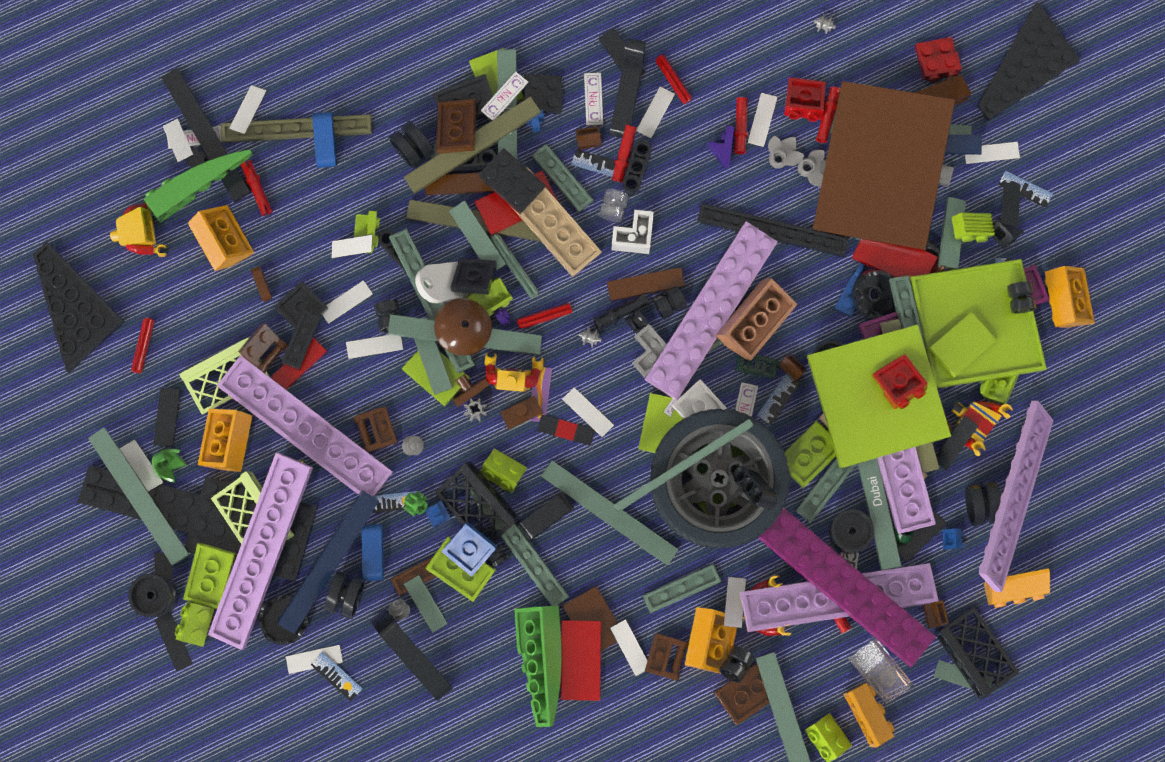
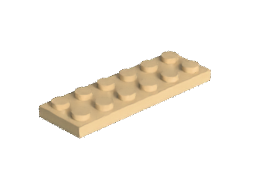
M546 187L521 214L514 210L572 277L602 253Z

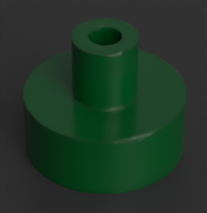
M896 528L894 529L896 544L900 546L902 543H909L914 535L912 531L898 534Z

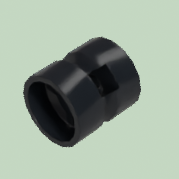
M1017 282L1007 286L1008 296L1012 298V301H1010L1011 313L1020 314L1036 310L1035 298L1031 297L1034 293L1032 282Z
M677 286L668 289L665 295L661 293L652 298L654 306L663 320L673 316L674 311L680 312L688 307L684 296Z
M395 299L381 301L374 305L375 314L377 317H380L378 319L380 332H388L390 315H398L400 312L398 300Z
M732 646L727 655L728 659L724 660L719 672L730 681L741 683L747 673L746 670L750 668L755 658L747 650L739 646Z

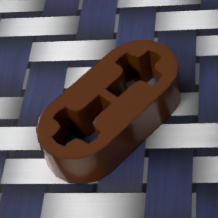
M261 267L252 268L251 272L262 301L271 300L272 295Z

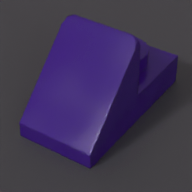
M726 126V131L721 134L720 143L709 142L708 147L725 168H729L734 132V127Z

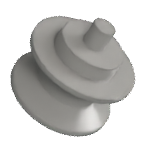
M823 14L822 17H819V20H814V23H817V32L823 29L825 34H827V31L830 32L831 28L835 29L834 21L831 20L832 16L826 19Z
M588 327L587 330H584V333H579V336L582 337L581 341H584L583 345L591 343V348L597 344V341L601 342L602 340L599 338L597 329L595 332H590Z
M408 436L403 440L402 449L407 455H419L423 450V441L418 436Z
M398 599L390 605L388 611L396 621H401L409 615L410 607L404 600Z

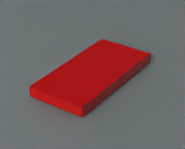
M543 171L534 174L546 185V189L557 200ZM495 192L474 202L491 236L523 221L512 207Z
M861 239L852 256V259L875 270L889 273L893 278L907 275L910 278L930 274L938 258L921 249Z
M562 620L561 700H601L602 621Z

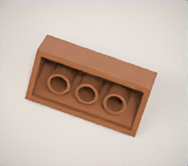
M772 278L763 279L715 336L727 348L751 361L798 304Z

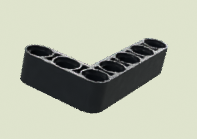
M631 38L626 40L624 63L609 136L623 138L625 125L631 126L645 57L646 41Z
M385 608L370 620L382 639L437 701L453 689Z

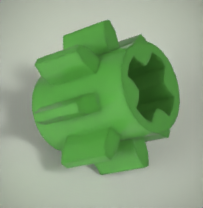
M419 491L409 493L404 499V504L406 505L404 509L412 516H415L416 513L418 515L423 514L428 506L426 502L428 498Z

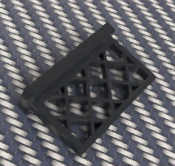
M465 462L435 493L462 525L466 522L469 523V516L478 517V528L476 529L481 533L482 531L491 532L490 541L495 543L521 518L473 462ZM461 473L467 479L466 486L457 485V479ZM446 488H453V499L447 498L442 492ZM457 488L466 489V500L457 499ZM470 489L478 491L479 501L470 500ZM457 502L466 503V513H460L457 510ZM470 503L479 504V514L469 513ZM483 504L491 506L492 515L482 514ZM482 517L491 518V529L482 528ZM495 518L502 519L506 524L502 530L495 529Z
M975 607L934 633L979 700L986 698L994 690L1019 674V671ZM973 614L977 620L976 627L966 625L967 616ZM954 625L962 627L961 637L954 636L950 628ZM966 628L975 630L974 640L964 638ZM979 631L986 633L988 636L987 643L977 641ZM964 642L973 643L972 654L964 651ZM977 645L986 646L985 657L975 655ZM990 648L997 649L999 652L998 660L989 658ZM975 658L984 660L983 670L976 669L974 666ZM988 661L998 663L996 673L987 671ZM1001 664L1008 665L1012 673L1008 676L1001 675ZM986 675L996 677L995 685L991 688L985 682Z

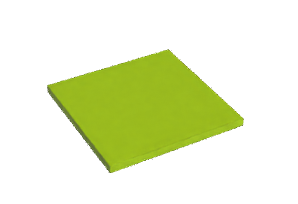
M1022 259L910 277L925 341V350L937 388L1045 371L1047 369L1034 311L1020 314L1011 313L1010 301H1012V298L1008 296L1007 286L1026 281ZM972 312L997 341L954 378L932 354L929 348Z
M918 325L807 356L840 468L951 437ZM906 354L926 380L928 387L926 394L922 398L916 399L915 397L910 400V404L906 408L900 409L898 407L894 410L884 397L883 390L872 375Z

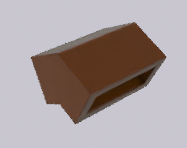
M598 126L575 130L578 150L600 147L602 145Z
M791 353L778 364V367L794 383L807 370Z
M943 600L922 605L928 629L949 624Z

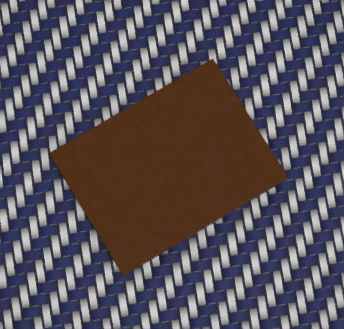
M842 81L813 230L926 250L955 99Z

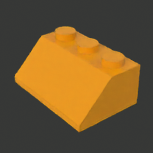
M228 205L199 211L188 222L214 271L229 268L254 253Z
M1062 266L1045 271V283L1048 287L1049 303L1052 308V320L1055 327L1068 328L1094 324L1085 269Z
M209 409L198 465L225 471L241 472L252 415L238 410Z
M1049 568L1007 576L1002 592H995L987 582H984L988 606L994 605L995 608L1007 606L1006 602L1013 601L1014 604L1026 602L1025 598L1031 597L1033 601L1045 599L1044 595L1050 593Z
M696 607L686 655V666L720 673L719 669L724 660L728 659L727 655L734 645L737 627L724 626V612Z
M863 683L843 694L870 747H878L895 737L892 733L895 731L890 721H886L883 715L885 710L881 703L877 704L874 698L876 693L871 685L868 686L867 683Z

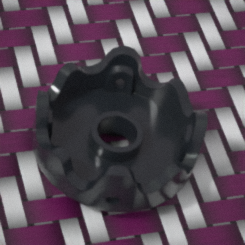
M868 270L859 275L852 288V301L859 313L867 317L879 318L895 308L889 282L893 278L891 274L881 270ZM874 288L876 295L874 298H871L870 292Z
M276 596L270 601L265 602L261 607L258 624L264 637L272 643L279 645L295 643L303 637L308 628V613L295 634L277 624V621L293 597Z

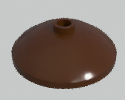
M459 298L447 302L439 310L434 322V331L438 342L444 349L455 355L467 356L477 353L487 344L491 336L492 324L488 312L482 305L471 299ZM462 322H467L468 327H463Z

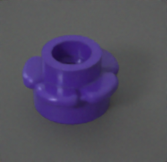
M498 308V311L494 313L498 321L502 325L509 324L510 321L508 319L511 318L505 308L502 310Z

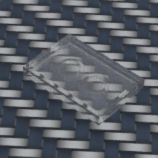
M876 638L848 658L867 683L873 687L885 705L913 686V683Z

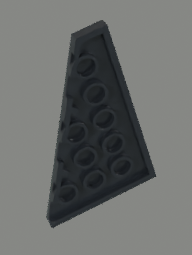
M1039 3L1034 5L977 106L987 121L1080 61Z
M45 242L33 253V257L37 265V272L40 276L44 297L53 322V329L60 347L59 350L63 358L65 370L70 373L125 322L48 242Z

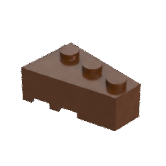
M953 75L943 82L914 92L955 99L954 106L967 101L972 94L962 75L956 77Z

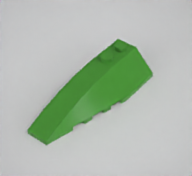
M249 149L228 154L193 167L173 179L168 178L162 182V187L157 190L152 189L146 193L144 201L161 223L195 200L196 193L207 191L212 185V181L217 182L227 175L228 169L233 171L252 157V152Z
M559 606L514 609L518 654L522 655L524 664L521 666L523 673L526 672L528 679L526 684L527 691L531 693L533 699L530 703L536 727H551L554 725L561 679Z

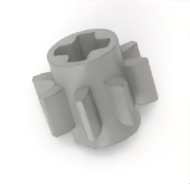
M480 398L477 402H473L470 399L471 403L469 405L464 404V407L468 409L464 415H470V422L473 419H478L481 422L480 417L482 415L487 416L486 412L483 411L487 406L486 404H480ZM478 406L480 412L473 414L471 408L475 409Z

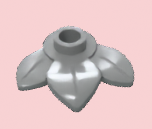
M773 136L769 141L768 149L771 153L769 163L774 168L780 169L785 165L795 166L804 157V154L795 151V137L780 141L778 137ZM779 157L782 161L776 162L775 158Z
M824 150L812 151L808 158L802 159L798 164L799 174L807 177L812 185L818 187L822 185L826 160H823ZM804 166H809L810 170L805 171Z

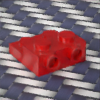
M952 37L915 44L923 81L929 80V82H934L942 77L949 78L953 75L956 77L961 72L962 68L958 52L955 51Z
M789 77L784 116H788L793 120L799 117L807 118L810 122L822 120L826 82Z
M906 354L872 375L883 390L884 397L894 410L898 407L900 409L906 408L910 404V400L915 397L916 399L922 398L926 394L928 383Z

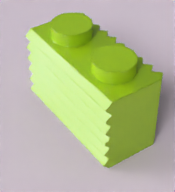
M961 212L952 216L955 239H961L962 242L977 240L980 243L988 241V238L995 234L994 225H992V214Z

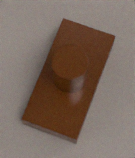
M463 374L455 380L463 392L454 397L452 401L459 407L489 386L485 378H481L472 385L467 376Z
M533 396L500 412L508 430H511L542 415L543 411L536 397Z

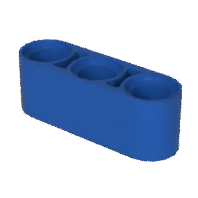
M332 112L313 113L317 168L336 167L337 157Z
M370 524L362 527V574L365 581H382L384 579L382 524Z

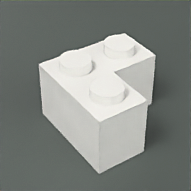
M635 210L633 228L614 226L612 250L649 254L653 212Z

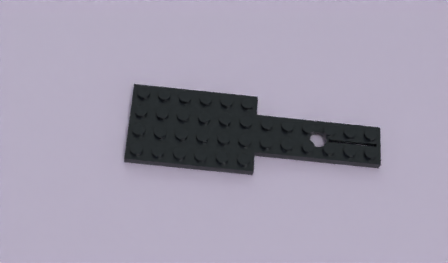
M89 465L78 503L142 520L126 495L122 494L124 492L111 472ZM205 477L200 495L161 484L148 491L173 529L188 532L184 546L188 553L195 554L197 544L203 543L235 552L236 561L241 543L211 499L231 483ZM237 485L235 494L244 496L245 487ZM223 495L218 499L222 506L229 507V495ZM234 497L232 508L242 510L244 498ZM247 499L245 510L254 512L256 507L255 501ZM300 502L290 528L294 536L285 541L273 576L296 582L317 512V506ZM232 510L231 520L239 523L241 512ZM245 513L243 524L249 525L253 514ZM242 526L241 535L243 538L248 527Z

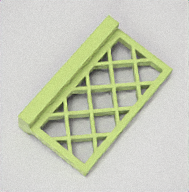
M249 338L179 374L202 415L207 413L209 409H214L233 399L229 395L224 399L216 397L219 389L218 386L214 396L203 392L206 382L217 385L221 381L223 373H227V371H224L226 363L229 361L236 362L234 359L241 355L238 352L239 349ZM216 370L221 372L218 383L207 380L210 371ZM195 379L204 381L201 392L193 390L190 382ZM202 395L213 398L211 406L206 409L200 403Z
M250 471L244 472L240 475V478L211 498L241 545L244 539L241 535L242 526H249L243 524L245 513L253 514L252 511L245 510L247 499L254 500L257 504L263 488L253 472ZM241 482L245 486L244 496L235 494L236 486ZM223 495H229V507L222 506L218 499ZM234 497L244 498L242 510L232 508ZM232 510L241 512L239 523L231 520ZM291 529L288 533L286 540H289L294 536Z

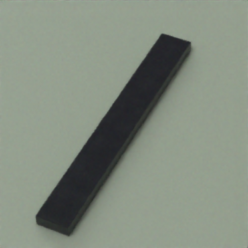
M178 68L162 76L163 82L209 160L228 155ZM228 169L227 175L221 181L235 203L251 194L238 170L234 169L231 171Z
M701 203L697 223L739 232L747 221L777 242L835 256H845L849 238Z

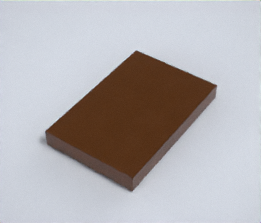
M476 100L438 102L437 153L475 151Z
M597 586L563 605L572 621H602L601 651L617 643L610 628L618 624Z
M757 663L746 670L747 673L741 683L730 681L714 692V695L736 726L769 703Z

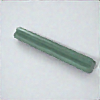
M494 234L490 238L491 242L529 297H536L539 291L500 235Z

